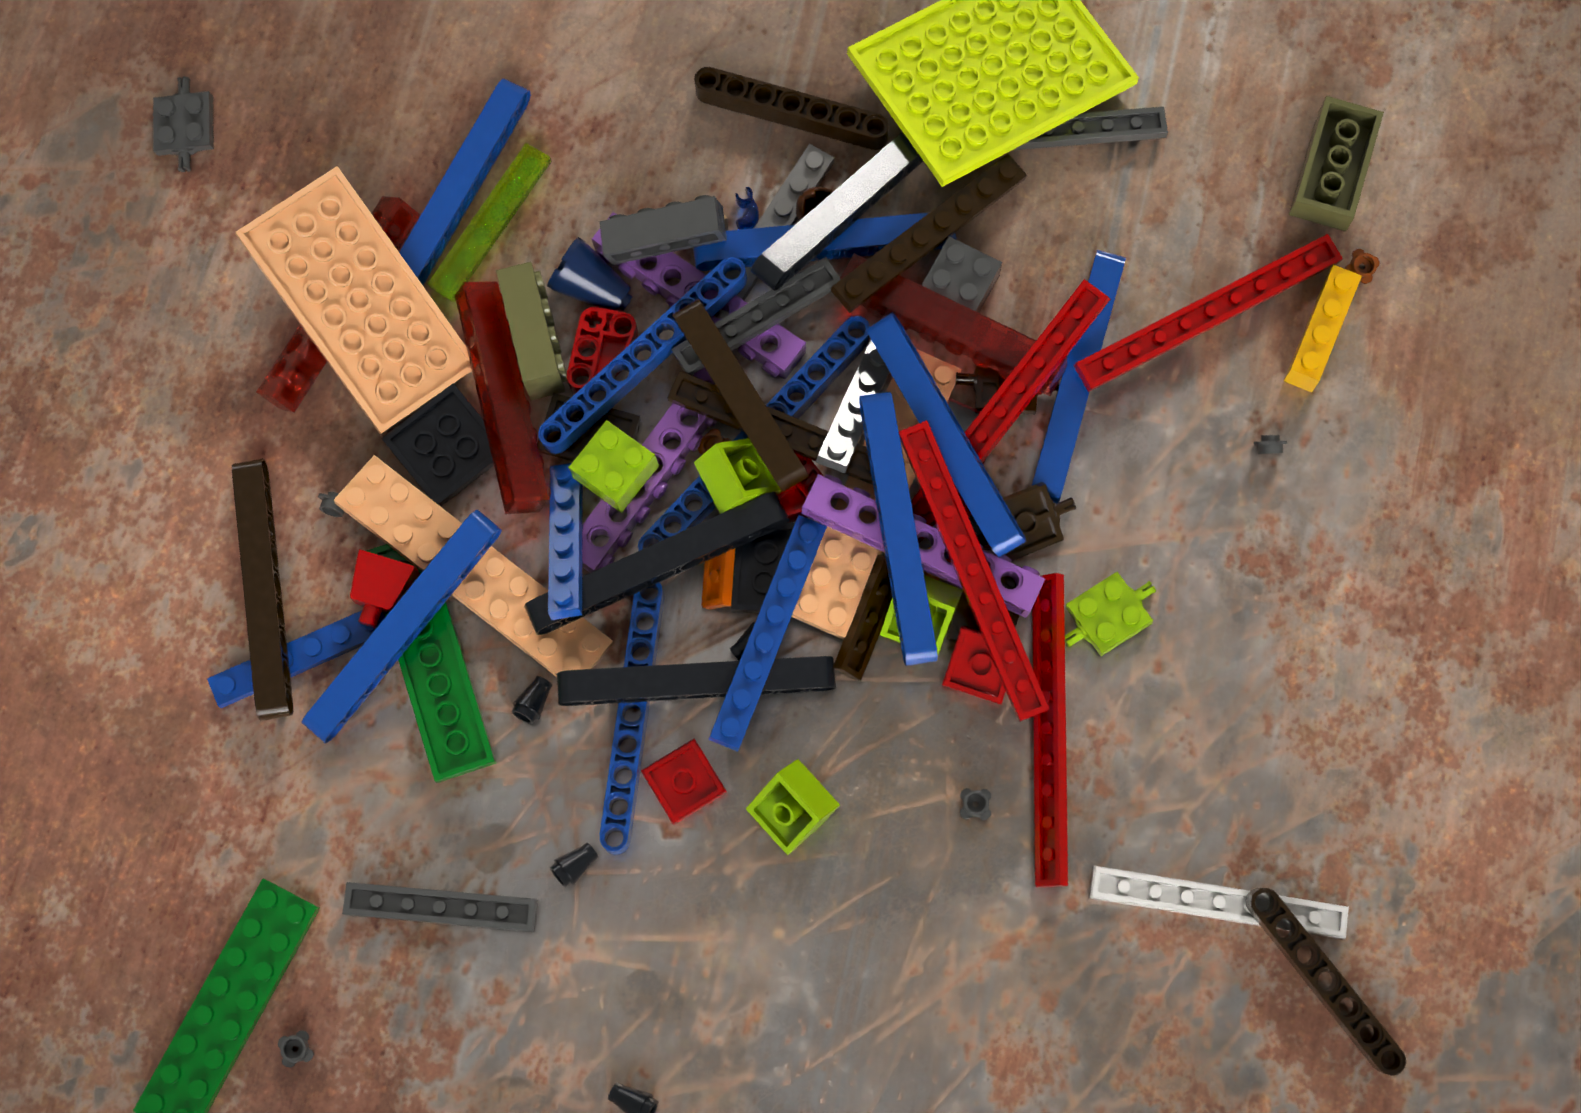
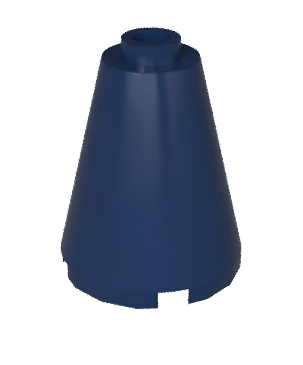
M579 237L570 245L562 257L559 267L554 270L547 284V287L558 293L600 308L616 311L618 309L624 311L633 298L629 294L631 287L585 240Z

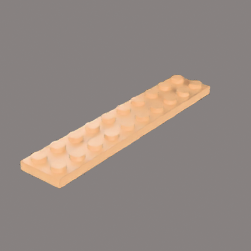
M916 349L945 400L948 402L956 384V372L960 373L962 369ZM892 377L886 392H891L898 431L919 424ZM901 443L903 459L906 463L905 470L908 488L910 490L915 474ZM849 475L845 487L852 490L854 487L863 489L871 495V499L875 500L872 484ZM839 498L834 509H846L847 503ZM864 511L859 514L860 520L864 523L875 521V516L871 512ZM827 526L791 617L844 640L853 621L877 555H881L882 551Z
M375 455L334 499L337 506L422 572L462 524ZM492 546L452 594L457 600L556 677L557 673L561 671L592 669L613 644V640L583 617L547 634L537 635L524 605L530 600L547 593L548 590Z

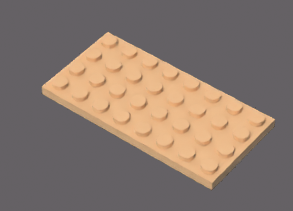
M338 166L236 231L235 235L379 434L394 426L436 397L451 384L456 383L480 366Z

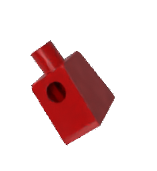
M359 549L350 593V599L356 604L363 606L358 622L368 627L376 628L381 613L388 614L420 576L419 570L413 565Z

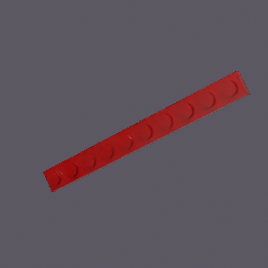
M1326 234L1076 362L1074 368L1087 391L1090 392L1338 264L1343 258L1329 234Z
M1084 279L965 431L982 463L1111 300ZM920 489L911 500L913 514L923 517L927 521L926 524L933 527L935 524ZM924 537L917 538L918 543H920Z
M926 420L899 431L902 446L1018 721H1024L1050 710L928 421Z
M1059 573L1040 576L1045 578V581L1032 607L1033 671L1050 709L1034 716L1035 887L1040 888L1068 886L1064 575Z

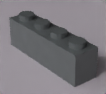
M709 195L698 196L694 201L685 203L671 202L666 207L658 209L643 208L635 214H616L610 216L608 220L599 221L603 255L613 265L727 240L723 206L715 196Z

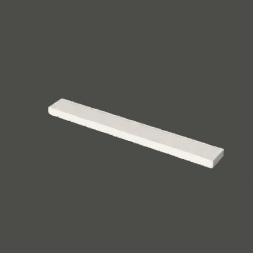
M1093 866L1089 894L1091 899L1260 926L1246 907V897L1250 892L1248 890ZM1261 893L1256 897L1255 904L1257 909L1263 912L1269 908L1270 899L1266 894ZM1279 896L1309 934L1346 939L1349 907ZM1282 919L1277 923L1276 929L1290 931L1291 927L1286 919Z

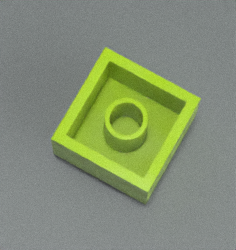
M606 420L568 468L576 481L622 513L656 471L659 464L654 453Z

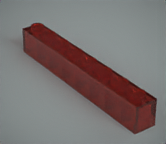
M854 254L840 279L844 278L867 259ZM901 275L861 304L866 307L870 314L878 318L885 317L893 312L905 330L911 329L918 332L919 336L927 342L934 343L936 341L944 345L954 355L961 356L963 354L971 358L972 362L981 368L988 369L990 367L998 371L999 375L1004 379H1007L1036 341ZM1067 356L1038 391L1037 395H1042V393L1048 396L1052 395L1067 368Z
M498 281L464 282L456 293L455 300L505 514L540 512L550 501L551 490L549 484L545 481L543 472L544 460L539 455L537 431L532 426L530 418L531 406L525 397L524 383L519 372L515 347L512 343L508 319L506 318Z

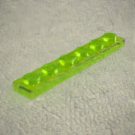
M525 143L427 283L429 288L453 302L456 300L552 162L550 156Z

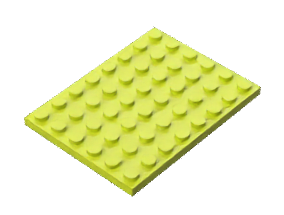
M940 0L849 46L847 49V55L942 187L1131 88L1139 80L1138 75L1081 0Z

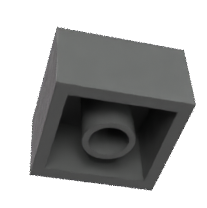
M949 236L921 285L920 299L973 325L1000 276L1002 262Z

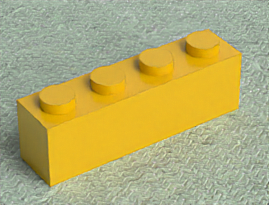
M1336 265L1332 266L1325 278L1284 382L1312 393L1320 381L1361 280V275Z

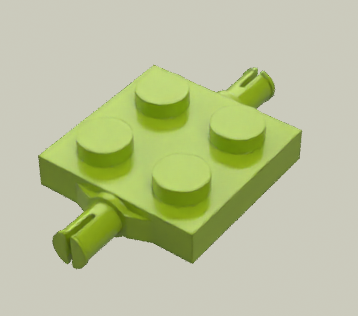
M1115 572L1068 602L1066 609L1074 618L1076 629L1065 635L1066 646L1070 648L1073 644L1084 638L1094 646L1100 656H1103L1153 623V619L1143 607L1142 600L1156 592L1154 585L1152 586V583L1148 581L1134 591L1125 583L1120 574Z

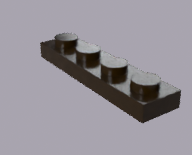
M877 555L853 621L833 665L834 669L853 680H862L892 600L884 555Z

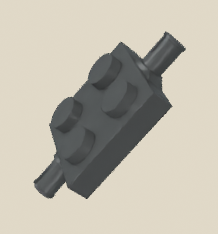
M182 76V78H177V94L153 98V151L157 156L170 154L178 156V171L189 172L191 170L190 155L199 151L214 149L213 95L209 91L190 93V78Z

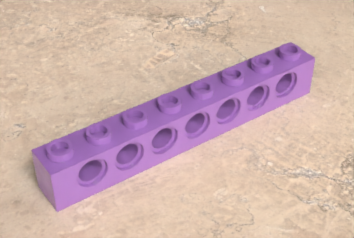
M599 229L592 238L594 249L606 263H609V260L603 255L601 231ZM673 252L616 264L623 275L629 279L635 277L641 281L642 286L653 295L658 293L666 298V303L670 307L706 276V274L697 270ZM646 262L656 263V266L652 269H644L642 267ZM670 278H678L681 280L677 285L674 286L666 284L667 280ZM709 290L704 294V298L708 300L714 299L718 292ZM736 295L720 310H725L731 314L748 303ZM715 316L711 318L714 323L721 320ZM776 324L738 347V352L750 361L753 359L757 360L769 375L773 377L780 376L786 380L805 355L806 342L781 325ZM766 343H774L777 348L767 352L762 349V346Z
M705 368L693 375L715 385ZM672 403L642 444V446L656 455L658 463L663 466L660 472L652 474L642 487L645 489L644 494L641 497L632 499L624 510L627 516L621 522L611 520L612 515L618 510L601 499L583 523L582 567L591 573L614 562L615 557L613 555L619 547L624 548L633 535L631 530L637 522L640 524L644 522L651 509L649 506L655 498L659 500L668 488V480L673 474L678 475L685 466L687 454L690 450H697L703 438L702 434L708 426L712 428L717 423L716 420ZM690 415L698 418L697 422L693 425L682 423L683 419ZM676 439L680 441V445L676 449H667L665 447L666 442ZM606 535L609 537L606 545L598 547L593 544L597 536Z
M818 474L803 504L801 514L884 552L876 500L871 499V495L863 489L854 487L852 490L843 486L842 481L832 475L826 474L824 477ZM837 498L843 499L847 503V508L836 510L831 506L830 502ZM864 511L871 512L875 516V521L864 523L860 520L859 514ZM913 514L917 538H927L932 546L927 550L919 548L923 571L962 588L953 564L944 557V552L947 550L938 529L926 524L927 521L923 517ZM983 550L1007 609L1026 618L1031 612L1045 578L1040 577V573L1029 566L1021 568L1012 564V560L1005 555L999 558L995 553L993 555ZM1004 576L1013 578L1016 588H1005L1001 584V578Z

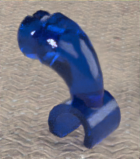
M745 187L746 194L749 196L747 199H741L735 193L737 205L740 208L746 209L743 217L736 221V226L739 230L753 229L759 220V209L753 199V192L749 187Z

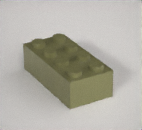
M1325 97L1314 125L1290 208V216L1347 231L1355 217L1384 112L1333 97Z
M531 262L496 270L522 380L530 400L552 396L553 393L566 392L563 382L568 381L567 371L561 356L562 351L554 328L555 323L547 300L548 295L541 272H535Z

